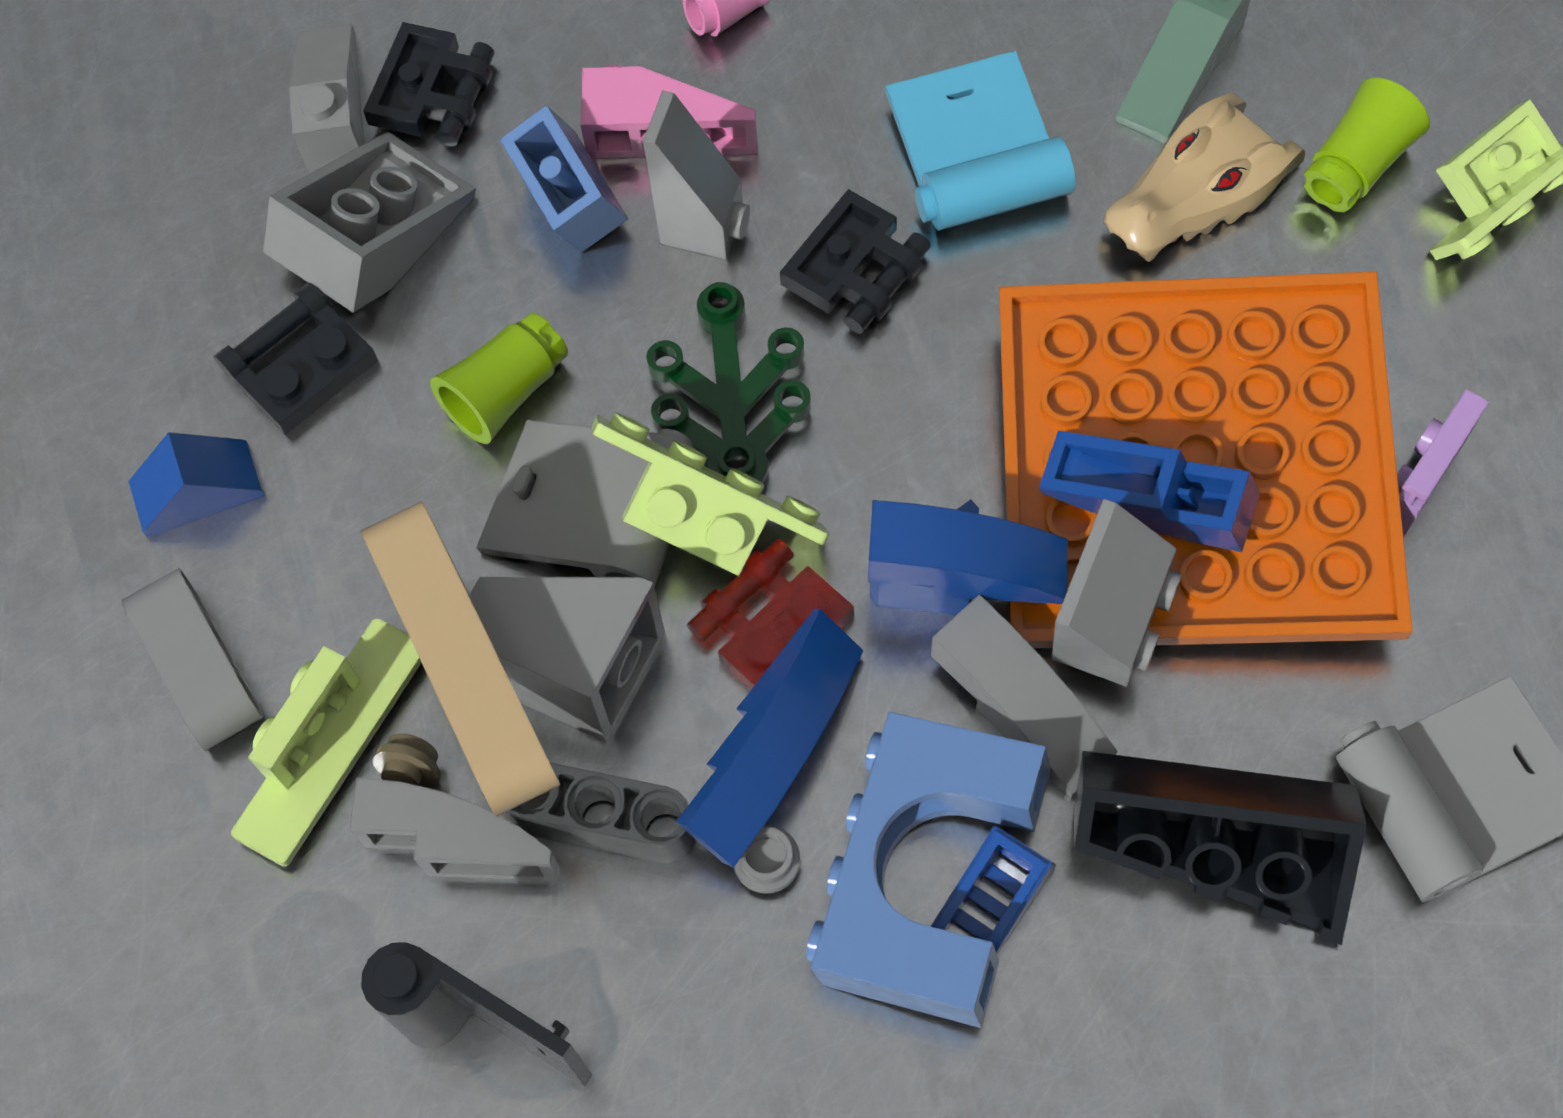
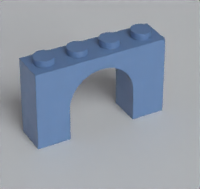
M888 712L883 732H874L867 748L865 767L867 771H870L864 794L856 793L850 803L846 821L847 832L851 833L845 856H836L831 865L827 880V895L832 897L825 921L817 920L812 927L807 944V960L812 962L810 968L822 986L982 1028L999 965V959L993 942L923 925L906 918L895 910L886 899L884 888L885 870L889 857L900 839L915 826L936 817L949 815L966 816L1034 832L1051 772L1046 746Z

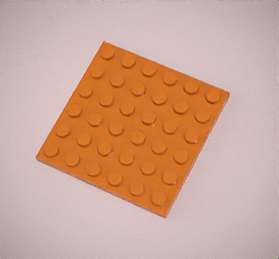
M1377 271L999 287L1007 520L1038 528L1068 539L1067 591L1097 514L1045 495L1039 489L1058 431L1179 449L1188 462L1250 471L1260 492L1242 552L1199 544L1157 533L1177 548L1171 570L1182 574L1169 612L1156 608L1148 630L1160 634L1156 645L1403 640L1410 637L1413 629ZM1009 601L1010 624L1033 648H1053L1055 621L1062 604Z

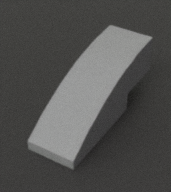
M980 594L932 637L931 657L977 699L976 710L1006 738L1046 746L1051 768L1049 779L1070 799L1076 795L1082 751L1117 755L1118 751L1067 685L1014 627Z
M356 777L349 830L364 848L414 850L413 859L426 876L559 881L560 866L551 849L519 826L500 816L496 817L493 812L484 807L430 788L399 781Z

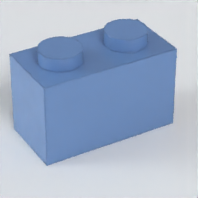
M547 105L500 139V142L552 229L580 252L588 249L629 219L575 130Z

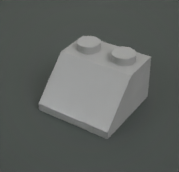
M1103 499L1055 621L1052 660L1127 687L1134 667L1147 671L1160 636L1159 633L1148 630L1156 608L1169 612L1182 574L1171 570L1177 548L1117 503Z

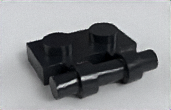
M402 22L363 110L367 124L421 137L428 119L438 120L441 123L436 133L437 140L447 146H456L462 132L468 131L476 115L473 105L479 91H484L487 88L492 77L493 70L490 64L495 55L494 49L486 43L477 42L473 45L470 55L457 53L459 45L455 33ZM446 78L458 81L452 96L440 93Z
M848 189L780 271V285L827 313L831 312L842 297L851 301L854 306L844 317V323L852 331L861 334L873 320L879 321L892 306L890 298L903 282L909 283L915 278L922 268L921 259L928 252L931 245L923 235L916 232L912 233L903 245L892 239L891 236L897 230V217ZM874 259L883 264L884 269L873 282H870L860 275Z

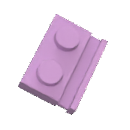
M1468 389L1465 390L1444 423L1435 418L1430 422L1414 448V451L1423 455L1414 470L1403 464L1397 473L1403 537H1405L1490 402Z

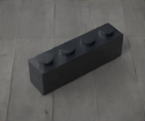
M1082 751L1074 805V849L1157 879L1167 875L1194 885L1195 893L1220 901L1222 896L1258 908L1259 916L1287 925L1289 920L1316 929L1318 937L1342 945L1367 827L1356 785Z

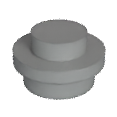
M764 825L734 867L738 879L747 888L759 893H774L786 888L795 879L799 871L800 852L794 838L784 829L772 825Z

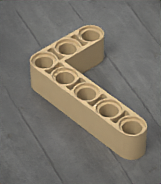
M423 501L362 529L361 533L494 815L498 817L560 786V782Z

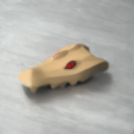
M1227 93L1200 105L1183 120L1175 132L1167 139L1160 153L1140 176L1133 188L1116 200L1105 212L1103 224L1108 227L1110 234H1117L1123 239L1127 249L1137 251L1140 256L1150 262L1163 247L1171 242L1174 243L1180 236L1189 241L1199 233L1207 235L1220 221L1224 220L1229 225L1234 223L1245 212H1253L1273 192L1281 180L1304 161L1305 150L1292 140L1283 144L1278 143L1243 114L1247 105L1245 101L1235 93Z

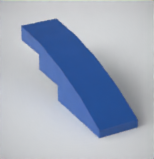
M814 608L737 707L743 718L707 763L714 770V773L676 820L683 829L722 863L731 867H735L773 814L812 753L838 706L864 651L821 609Z

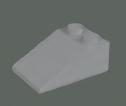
M387 131L270 195L263 253L354 313L392 289L474 199L476 188Z

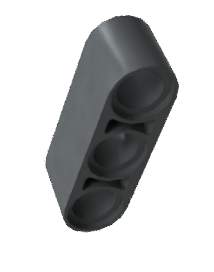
M551 762L550 764L560 782V786L550 790L546 802L535 809L516 807L507 812L513 824L519 826L533 837L656 863H672L682 859L690 852L695 842V838L680 825L672 834L665 837H655L646 832L649 822L655 816L672 814L678 818L688 806V802L679 791L667 786ZM609 801L615 805L611 816L605 821L589 823L582 820L585 809L593 802Z

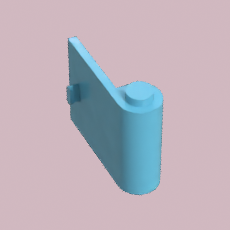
M1016 50L886 85L885 93L919 187L915 188L918 212L922 221H932L936 230H944L1070 195L1075 191V172L1070 152L1061 137L1057 136L1049 139Z

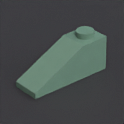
M1176 0L1116 114L1115 121L1165 144L1167 139L1175 132L1243 27L1250 0Z

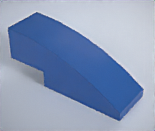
M1064 431L1057 432L1039 485V489L1043 494L1078 508L1098 514L1103 499L1117 503L1156 533L1238 552L1243 551L1260 495L1250 471L1188 462L1179 449Z
M873 500L868 582L934 586L933 597L975 599L980 594L985 600L1062 604L1067 593L1068 539L1038 528L997 517L922 504Z

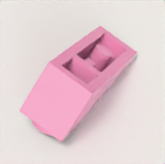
M607 65L604 67L582 68L580 125L585 148L592 159L646 157L643 139L662 90L676 94L722 155L758 154L756 111L754 109L641 66Z

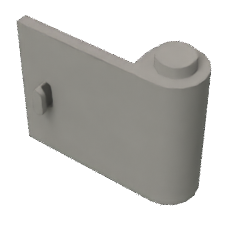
M527 420L476 549L481 554L588 568L596 577H641L653 582L655 588L670 543L636 528L622 519V515L649 463L648 461L593 435L591 426ZM661 429L657 433L649 432L646 437L668 449L673 440L694 448L689 437L671 429Z
M1512 675L1399 731L1395 726L1380 728L1377 721H1371L1357 727L1341 739L1345 749L1336 756V760L1351 785H1356L1360 800L1421 902L1439 897L1563 835V754Z

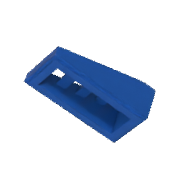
M994 825L931 927L948 930L954 921L978 938L993 942L995 951L998 954L1042 889L1056 864ZM1000 853L1030 872L1023 883L993 864ZM984 876L1015 895L1009 906H1006L978 887ZM968 899H971L1000 918L994 930L962 909Z

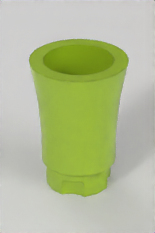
M1373 77L1361 82L1346 112L1328 139L1313 156L1312 164L1304 173L1306 182L1303 186L1307 193L1317 203L1326 205L1334 212L1350 210L1358 198L1364 197L1370 191L1381 175L1401 154L1428 132L1430 119L1425 107L1412 92L1394 81Z
M531 312L516 324H508L490 341L459 363L430 379V387L441 408L461 430L475 441L489 444L509 417L535 390L554 374V369L558 363L567 357L568 348L563 338L553 329L549 321L541 315Z

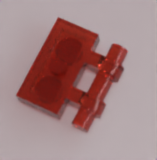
M776 539L762 553L754 551L748 557L740 575L734 578L722 591L718 589L712 590L700 602L703 609L687 623L688 629L702 642H705L719 628L731 637L718 650L719 661L750 689L758 682L814 608L821 609L840 628L854 616V606L809 566L804 568L791 582L780 574L779 571L794 558L792 550L780 539ZM761 590L771 601L749 621L739 612V609Z

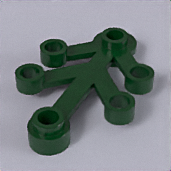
M716 282L700 293L697 299V312L701 327L707 333L712 334L717 384L684 362L682 350L675 342L662 340L654 343L648 349L646 359L649 373L655 380L671 383L720 418L722 438L691 419L686 401L677 394H663L655 399L651 406L652 420L657 431L671 429L689 437L693 443L692 446L708 457L707 468L727 476L730 467L726 463L731 459L743 458L748 463L743 468L736 470L763 483L769 468L766 453L793 423L800 422L809 415L811 410L810 391L805 384L799 381L790 380L781 383L774 392V409L748 435L746 434L745 415L786 370L793 369L801 364L805 355L804 339L793 328L784 327L775 330L768 339V353L741 381L736 332L741 329L746 318L744 298L736 287L725 282ZM718 301L730 302L723 308H716L711 305ZM785 343L796 347L789 354H782L776 350L778 346ZM664 356H670L675 359V362L667 367L655 364L658 359ZM790 396H796L803 400L797 407H787L782 404V401ZM669 409H675L681 413L678 418L671 421L660 418L661 414Z

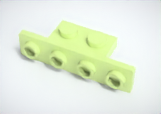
M1530 99L1515 105L1436 169V172L1467 219L1429 250L1435 260L1457 253L1462 259H1466L1478 253L1494 240L1490 231L1500 223L1503 226L1508 225L1532 210L1535 204L1531 198L1540 190L1543 193L1548 192L1563 183V141L1559 144Z
M615 412L610 421L597 415L591 426L593 435L649 462L622 515L623 521L733 574L740 575L768 519L821 545L825 544L829 536V532L824 525L817 521L821 512L816 508L788 495L783 504L761 494L765 486L763 483L739 470L730 468L727 476L719 474L704 466L708 458L707 456L681 442L673 440L669 449L646 438L650 429L628 416Z
M374 619L347 658L323 646L313 662L305 663L298 670L291 684L290 696L276 717H269L260 726L254 737L253 751L248 758L266 779L231 830V835L236 841L280 866L285 867L291 863L422 663L409 634L381 619Z

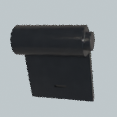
M407 942L390 943L379 948L367 960L362 971L361 988L366 1001L411 1043L423 1048L442 1046L450 1042L461 1031L471 1014H473L584 1087L592 1077V1073L570 1043L565 1041L570 1031L564 1024L555 1020L551 1025L555 1031L551 1032L422 948Z

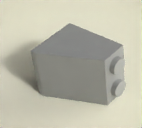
M479 577L469 597L521 704L607 742L665 634L653 582L641 577Z

